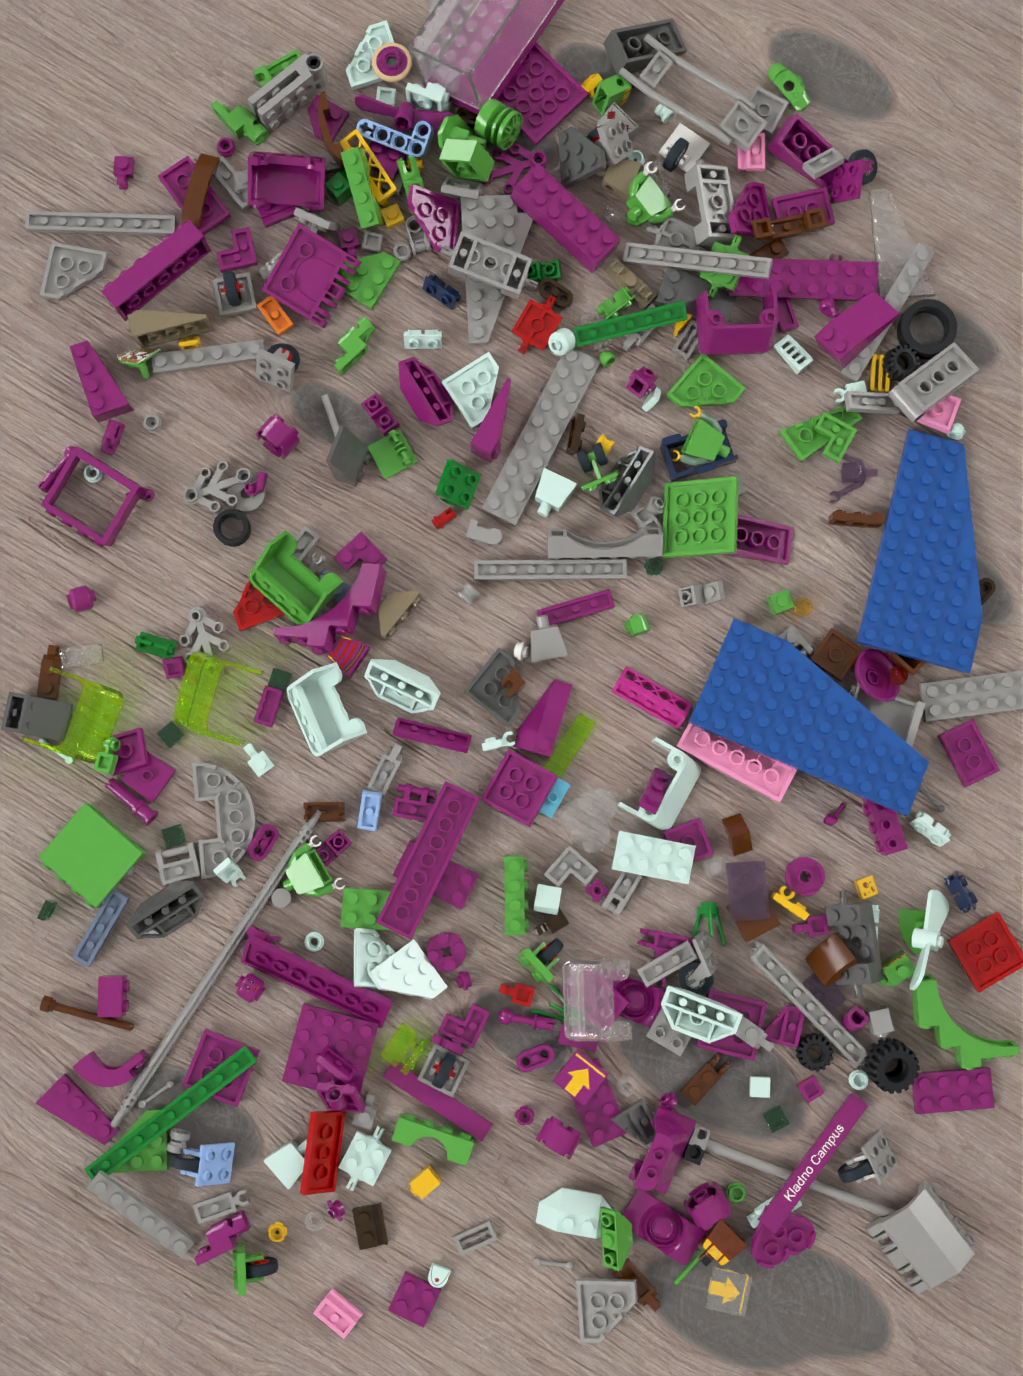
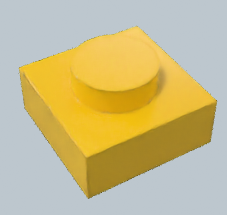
M397 203L381 209L383 220L388 229L405 222Z

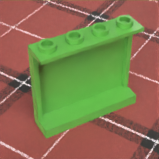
M84 803L40 854L39 858L43 861L41 864L48 870L52 869L57 873L56 877L63 883L67 882L75 894H81L85 898L87 905L92 908H101L102 902L139 859H144L148 853L92 804Z

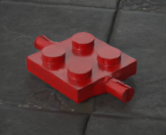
M552 295L549 296L545 305L530 299L511 332L523 341L517 350L519 353L524 355L529 345L537 347L544 352L550 335L556 332L563 320V317L557 315L551 309L557 300Z

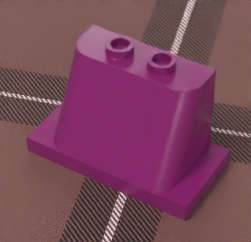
M658 1106L651 1123L655 1127V1137L645 1160L642 1161L636 1158L630 1171L629 1179L633 1180L634 1187L644 1191L654 1189L666 1194L696 1125V1121Z

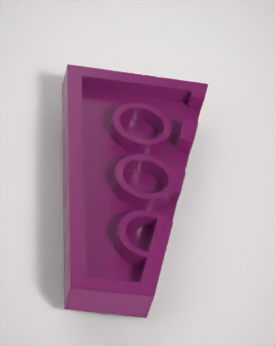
M64 1074L36 1102L40 1107L103 1145L107 1144L120 1130L119 1127L113 1128L110 1125L112 1120L67 1074Z

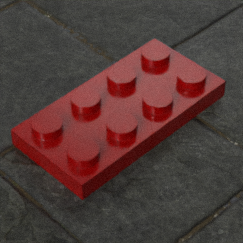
M327 1110L311 1112L300 1188L301 1194L310 1195L335 1192L346 1111Z

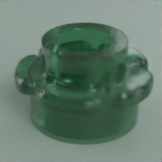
M650 558L644 564L646 573L651 576L659 575L663 568L662 561L657 558Z

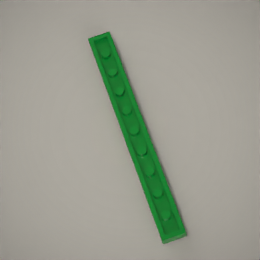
M247 1045L242 1047L87 1166L84 1170L92 1180L100 1170L109 1176L258 1061Z

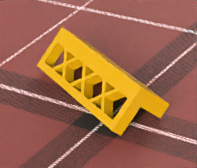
M356 128L339 143H341L344 151L354 148L350 141L356 136L359 138V147L362 148L364 146L365 153L370 155L368 175L373 195L385 208L390 204L388 198L396 193L398 189ZM372 167L379 168V178H373L371 174ZM382 182L388 183L391 187L385 194L381 190Z

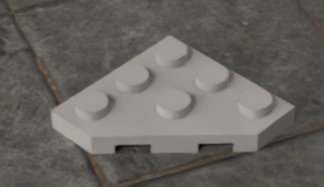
M52 242L40 296L46 299L61 301L105 273L108 253Z
M578 1278L576 1280L580 1341L600 1343L638 1300L636 1279Z

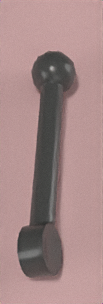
M920 785L919 790L937 807L939 812H943L945 807L939 805Z

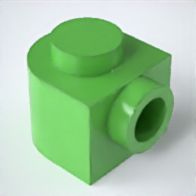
M641 613L630 616L631 619L624 623L625 630L631 634V637L651 630L646 615H641Z

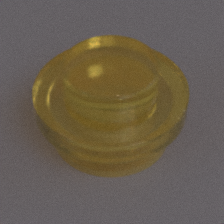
M807 598L795 600L793 611L796 615L804 617L810 614L812 604Z

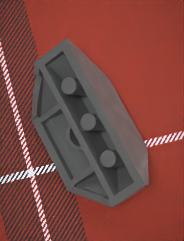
M639 446L635 451L628 453L618 460L612 470H619V475L616 476L617 479L608 484L604 482L599 490L601 511L617 517L634 510L653 480L655 451Z
M194 881L173 882L142 902L126 923V927L137 939L165 938L198 916L204 894Z

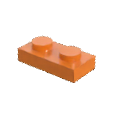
M272 296L267 297L256 305L279 337L294 327V324Z

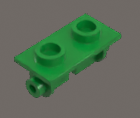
M141 632L140 636L135 638V643L137 644L135 650L168 659L173 658L178 642Z

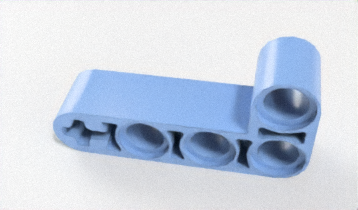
M368 119L360 120L356 127L363 138L408 156L414 155L418 159L426 157L434 136L432 126L426 121H420L416 124L412 136ZM369 127L374 131V134L369 131H363V128ZM428 127V133L425 136H421V128ZM386 131L388 136L385 140L381 141L380 134ZM400 138H404L405 144L402 147H397V141ZM417 145L422 146V151L419 154L414 153V148Z

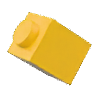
M428 1164L410 1179L409 1184L411 1186L409 1188L416 1197L419 1195L423 1199L441 1184V1178Z

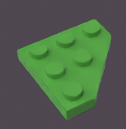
M386 252L357 258L362 262L358 269L345 261L344 264L356 271L355 275H351L341 268L338 275L348 279L350 284L348 286L336 278L334 282L346 289L345 295L373 310L401 265L400 260Z
M701 354L666 394V397L679 408L734 404L746 388L708 356Z
M148 1109L117 1143L162 1109ZM168 1130L112 1173L168 1170L169 1151L166 1150Z

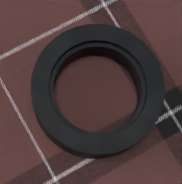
M924 299L912 304L901 316L897 325V338L900 345L903 346L905 344L907 348L911 346V351L915 350L917 352L915 357L919 356V359H932L950 346L957 334V321L952 310L944 303L933 299ZM921 313L936 316L944 328L942 341L932 346L918 343L910 332V322L914 316Z

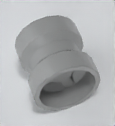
M171 1129V1140L168 1142L166 1150L175 1154H184L183 1148L187 1149L186 1142L190 1139L191 1133L183 1129Z

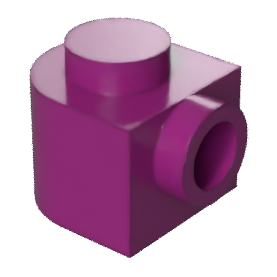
M854 1005L843 1016L842 1024L846 1030L855 1032L862 1028L869 1021L870 1017L866 1015L862 1008Z

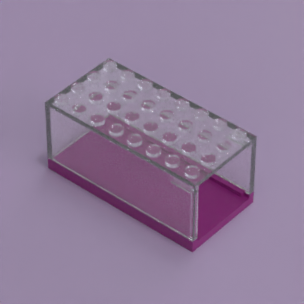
M440 0L408 46L424 88L426 89L428 82L441 84L446 88V92L450 93L448 101L478 115L486 101L498 99L564 0Z

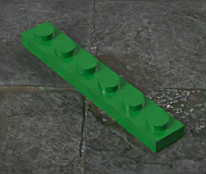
M682 300L574 327L573 331L577 347L688 320L685 302Z

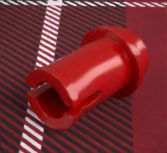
M450 507L437 517L434 516V519L431 520L437 530L443 529L445 524L457 517Z

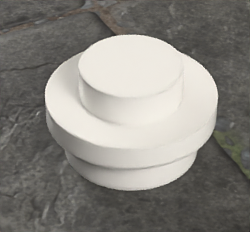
M517 642L514 649V657L522 661L524 657L527 658L529 647L526 642Z

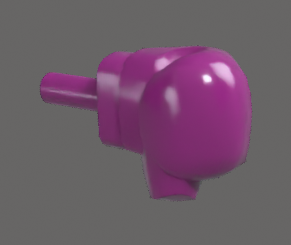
M827 296L820 301L819 311L831 319L840 315L838 313L840 309L835 305V299Z

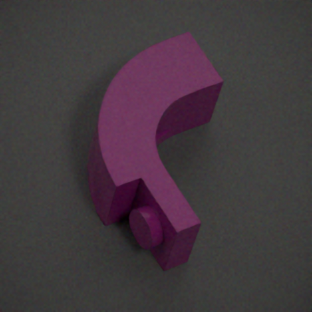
M143 1049L123 1066L112 1067L103 1063L96 1053L92 1051L75 1064L73 1068L84 1080L93 1085L114 1087L124 1084L137 1076L138 1073L134 1068L137 1070L146 1063L144 1059L148 1054Z

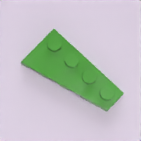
M846 406L828 413L850 426H854L863 419L858 412H847ZM820 415L778 432L800 462L824 447L830 440V438L814 430L821 417Z

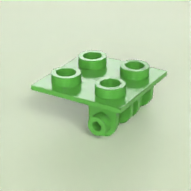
M391 430L388 432V436L368 446L384 479L418 462L401 430Z

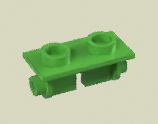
M627 287L620 288V290L612 295L615 303L608 298L598 306V314L604 315V318L601 320L616 317L618 315L617 311L620 308L626 309L633 303L631 300L636 296L630 297V290Z

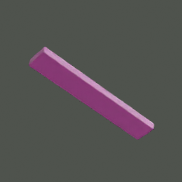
M395 1059L392 1061L383 1075L385 1079L478 1140L483 1141L493 1123L458 1100L417 1080L418 1074Z

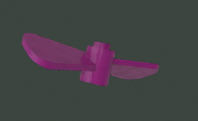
M362 94L355 97V105L359 109L394 117L393 124L399 131L406 132L411 127L415 128L418 122L426 121L432 126L434 130L433 139L437 141V133L444 118L454 115L451 112L416 109L410 102H402L396 108ZM423 127L420 132L427 134L429 129L428 127Z

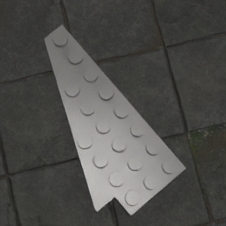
M511 195L479 196L478 199L460 197L462 232L519 254L522 252L533 219L527 213H517V204L510 198ZM492 259L485 261L487 268L491 269L496 265ZM466 276L465 288L469 345H486L489 342L506 295L501 294V289Z

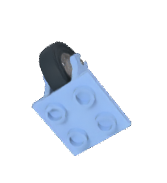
M235 1143L200 1145V1150L183 1148V1154H171L169 1165L180 1170V1174L196 1177L195 1186L197 1187L230 1183Z

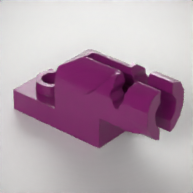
M244 1210L234 1214L232 1220L227 1217L210 1227L206 1233L210 1246L206 1245L198 1250V1254L194 1258L197 1266L235 1247L237 1244L235 1238L250 1228V1222Z

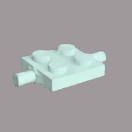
M377 1126L373 1136L366 1135L360 1131L356 1132L338 1167L351 1176L346 1186L347 1189L350 1188L351 1191H354L358 1180L374 1186L392 1151V1148L384 1145L379 1140L385 1130L382 1127L378 1134L381 1126Z

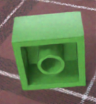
M446 139L439 158L456 178L488 182L495 162L489 155V152L476 139Z

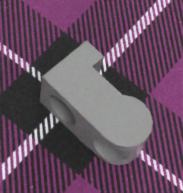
M471 519L466 540L490 547H497L502 541V533L497 528L486 529L479 527L478 521Z

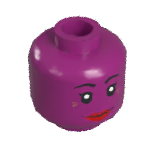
M251 973L245 977L241 975L235 984L238 987L236 994L249 1003L254 1000L257 1002L266 989L263 987L264 982Z

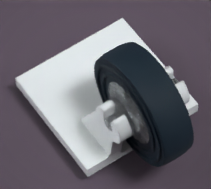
M679 123L659 151V154L665 157L663 168L672 172L678 166L685 172H688L696 165V161L701 158L710 143Z

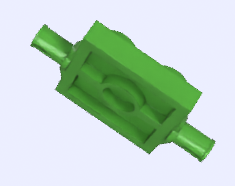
M735 235L731 245H724L715 241L711 252L750 256L738 249L742 237ZM701 272L699 275L701 279L708 281L712 285L708 296L714 299L719 288L734 292L741 276Z

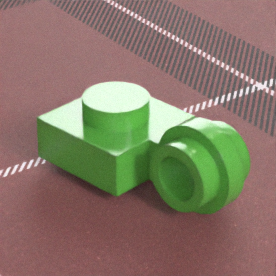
M116 737L105 739V753L98 751L93 770L111 775L114 774L118 756L112 754L118 751L121 745Z

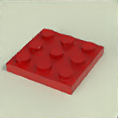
M994 912L947 940L975 990L979 993L1023 967V952L999 912Z

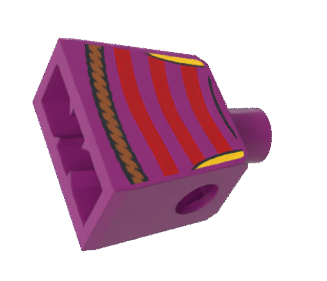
M340 635L337 640L334 639L331 654H327L326 657L333 663L337 662L341 671L351 679L371 648L350 637Z

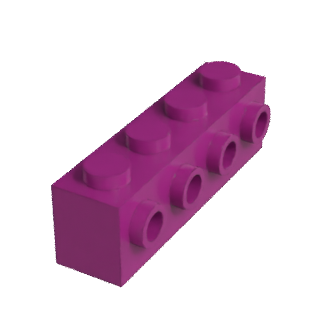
M862 798L864 803L862 809L865 816L869 818L870 823H868L871 834L875 836L876 842L874 844L877 852L887 856L908 849L896 812Z

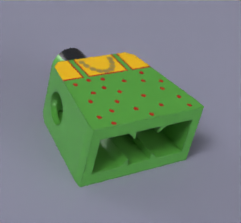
M616 74L599 82L592 104L599 114L603 116L613 102L618 106L624 104L628 99L631 89L635 88V86L620 74Z
M903 950L881 963L884 980L879 982L882 986H896L914 974L915 968Z

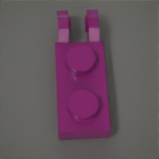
M640 928V933L654 936V941L650 943L645 940H638V945L650 947L656 951L667 952L688 940L693 949V938Z

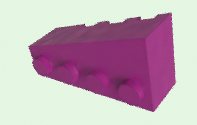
M86 340L69 346L92 416L98 422H102L134 411L89 341Z

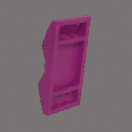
M603 968L601 976L630 1002L619 1016L651 1028L662 1008L661 1002L665 990L652 985L646 987L644 982Z
M639 1188L622 1213L632 1223V1232L683 1265H686L706 1233L703 1228L698 1227L694 1222L649 1192Z

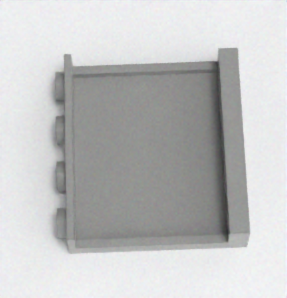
M858 682L852 685L849 694L913 747L926 703L920 701L914 703L899 697L888 702L876 701L861 689Z

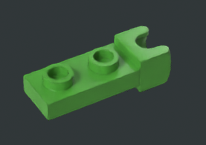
M298 49L267 66L263 65L254 70L253 75L257 82L261 81V88L301 57Z

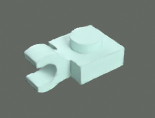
M511 731L506 732L503 738L496 740V737L485 739V743L482 744L483 752L515 745V741L510 743L506 740L507 736L513 735Z
M249 743L243 748L252 758L247 763L259 778L275 766L264 751L258 753L252 744Z

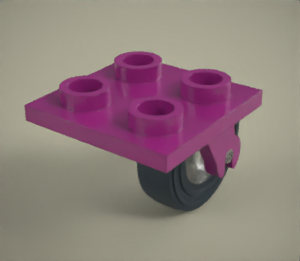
M861 149L855 151L849 157L848 163L835 168L831 195L832 204L860 199L862 185L874 180L878 166L876 157L870 150Z

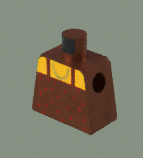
M720 1219L714 1223L712 1228L706 1230L700 1241L705 1251L698 1258L706 1267L714 1259L723 1266L748 1246L724 1220Z

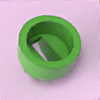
M605 351L600 354L599 360L606 368L614 363L616 357L612 352Z

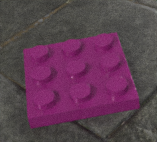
M508 749L480 800L531 828L559 776Z
M714 989L708 991L707 998L742 1013L745 1018L762 1029L767 1006L766 1002ZM735 1034L711 1043L697 1039L696 1044L698 1048L755 1061L757 1052L755 1047L753 1048Z
M205 1029L182 1086L192 1087L247 1044ZM247 1045L257 1058L260 1050ZM255 1063L211 1097L238 1107Z

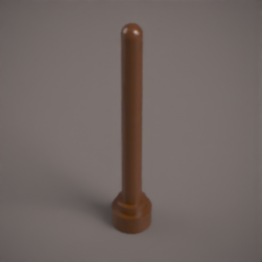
M45 995L40 1005V1011L48 1013L55 1010L128 1031L134 1029L133 1023L112 1017H97V1013L56 1003V1000H53V997Z

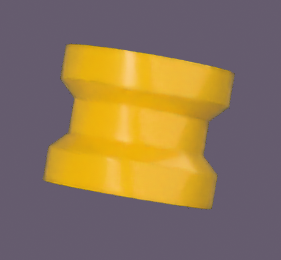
M603 434L596 442L602 444L606 455L609 454L615 444L613 440L609 441L606 439V436Z

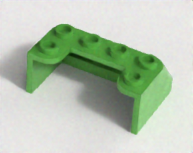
M285 530L267 544L250 572L249 580L256 589L297 625H302L312 621L332 600L344 581L332 572L326 573L320 580L293 556L298 546L297 541Z

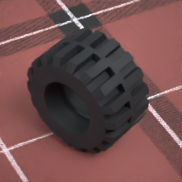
M885 1038V1041L880 1039L878 1044L873 1043L871 1045L873 1048L871 1050L868 1049L866 1052L868 1057H864V1061L867 1063L864 1064V1069L867 1071L868 1077L882 1091H888L890 1094H894L895 1091L902 1093V1089L906 1091L909 1089L908 1086L910 1084L914 1085L915 1082L913 1080L915 1078L918 1079L919 1074L917 1071H920V1066L918 1065V1058L911 1049L895 1038L893 1040ZM898 1058L896 1068L891 1072L885 1073V1067L888 1062Z

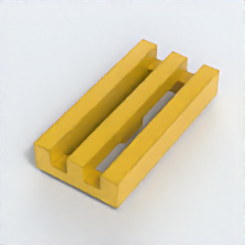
M873 354L871 358L869 392L889 393L890 379L887 377L889 373L885 374L884 389H882V364L884 363L883 358L886 357L884 355L877 356V354ZM876 360H878V384L877 388H874Z

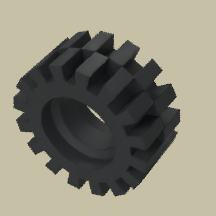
M905 344L903 346L899 345L885 354L886 357L883 358V361L886 363L882 364V366L886 367L884 372L885 374L889 373L887 376L889 379L893 377V381L898 380V382H901L918 369L917 367L920 366V362H917L919 356L915 357L917 352L915 350L911 351V346L907 348ZM897 357L903 359L905 363L904 370L898 366Z
M813 1033L812 1035L807 1034L806 1037L800 1038L801 1041L798 1043V1047L795 1048L799 1063L810 1071L815 1070L818 1072L820 1069L825 1070V1066H829L831 1064L830 1060H833L832 1053L834 1052L831 1049V1043L821 1035ZM812 1045H818L822 1051L821 1056L816 1060H811L807 1055L808 1048Z

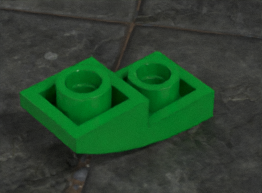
M559 259L543 263L539 261L531 262L528 270V279L538 283L546 278H551L555 281L562 280L561 262Z

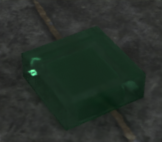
M273 668L268 686L286 692L292 673Z
M170 721L157 733L169 748L173 747L185 736L173 721Z
M181 824L161 830L166 848L186 843Z
M52 899L45 900L37 918L42 921L50 920L58 903Z
M780 1105L762 1114L772 1133L790 1124Z

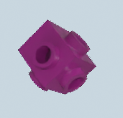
M643 366L638 371L635 369L629 376L630 381L626 388L641 399L646 393L651 394L655 389L656 385L654 383L658 377L654 375L652 370Z

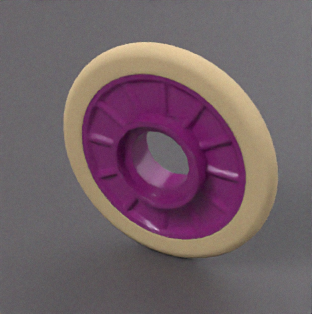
M386 43L374 52L372 68L375 74L384 81H400L411 71L412 57L408 49L403 45ZM389 59L397 60V64L394 66L387 64Z

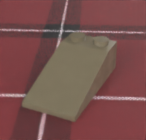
M136 310L132 314L127 315L132 337L141 349L214 331V327L206 314Z

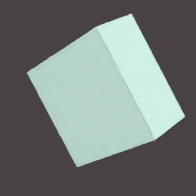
M538 884L533 911L557 915L562 888Z

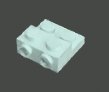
M428 82L426 89L419 84H407L405 89L407 102L412 103L416 109L449 111L450 102L448 100L450 93H447L446 88L441 84Z

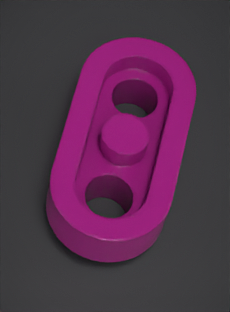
M264 824L259 828L247 848L248 855L253 860L261 861L266 858L278 839L279 832L277 828L272 824ZM269 830V834L265 836V832ZM256 847H259V850L257 852H254V849Z
M541 1044L519 1053L516 1058L517 1067L523 1072H529L551 1063L554 1059L553 1048L548 1044ZM543 1050L548 1052L546 1057L540 1055ZM523 1058H529L530 1062L524 1064L522 1062Z

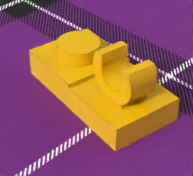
M786 886L780 887L779 894L776 892L771 894L770 898L801 920L806 921L810 915L805 911L807 908L799 902L794 904L788 901L794 897L795 892L791 891L788 896H785L784 890Z

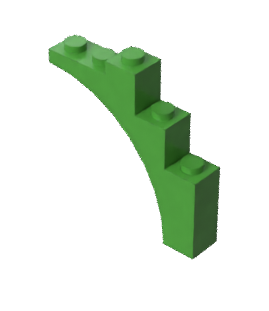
M924 974L920 985L915 990H912L914 1022L922 1029H931L934 1026L935 1042L943 1049L949 1050L955 1047L956 1062L962 1069L973 1070L975 1067H981V1059L992 1060L994 1057L1011 1058L1013 1055L1020 1054V1047L1013 1040L982 1038L958 1026L944 1009L938 994L936 979L931 974Z

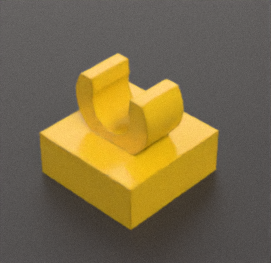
M599 73L592 74L581 86L589 93L591 98H594V88L597 89L599 82L603 79Z

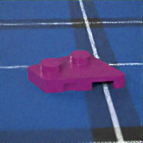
M371 141L370 149L392 182H394L399 172L396 160L402 158L405 161L406 154ZM366 153L367 161L369 162L370 155Z

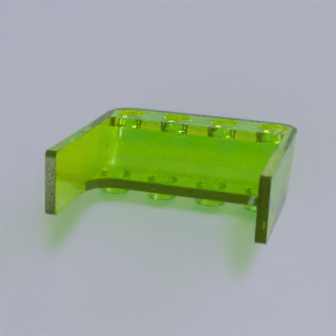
M204 652L192 653L188 659L174 709V721L176 724L194 733L239 746L244 745L246 740L208 729L207 721L221 672L224 668L234 667L258 675H263L265 670Z
M49 666V671L75 679L82 686V692L65 737L59 745H49L22 736L21 740L95 764L98 751L105 753L104 741L112 735L124 702L123 694L118 690Z

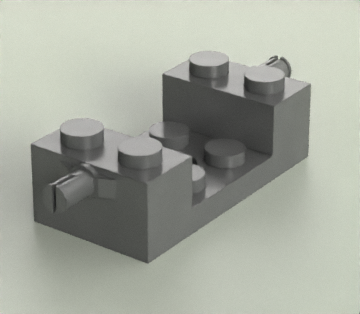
M847 890L838 891L840 903L825 906L828 926H837L839 938L854 955L857 964L841 973L842 978L837 981V985L853 986L854 998H862L861 985L873 984L884 980L872 902H848ZM856 937L860 938L862 943L861 947H859L856 944Z

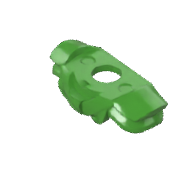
M781 63L772 65L768 70L769 79L790 102L792 108L797 112H801L810 103L803 79ZM790 81L794 84L792 91L784 89L783 86L786 82Z

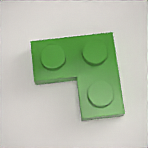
M826 412L822 413L814 428L815 431L830 438L822 456L838 464L857 429Z

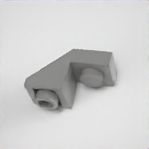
M722 581L678 589L681 608L725 600Z

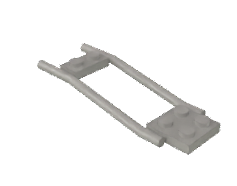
M647 34L644 41L658 51L639 78H636L623 67L618 74L651 99L711 133L728 146L732 141L747 152L767 124V121L753 111L756 105L741 93L679 58L651 35ZM673 63L737 100L718 128L653 91Z

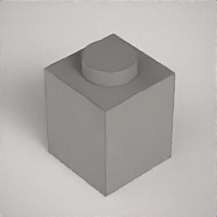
M879 1006L865 1010L866 1015L870 1017L868 1026L871 1034L877 1035L880 1038L889 1035V1032L894 1031L888 1007Z

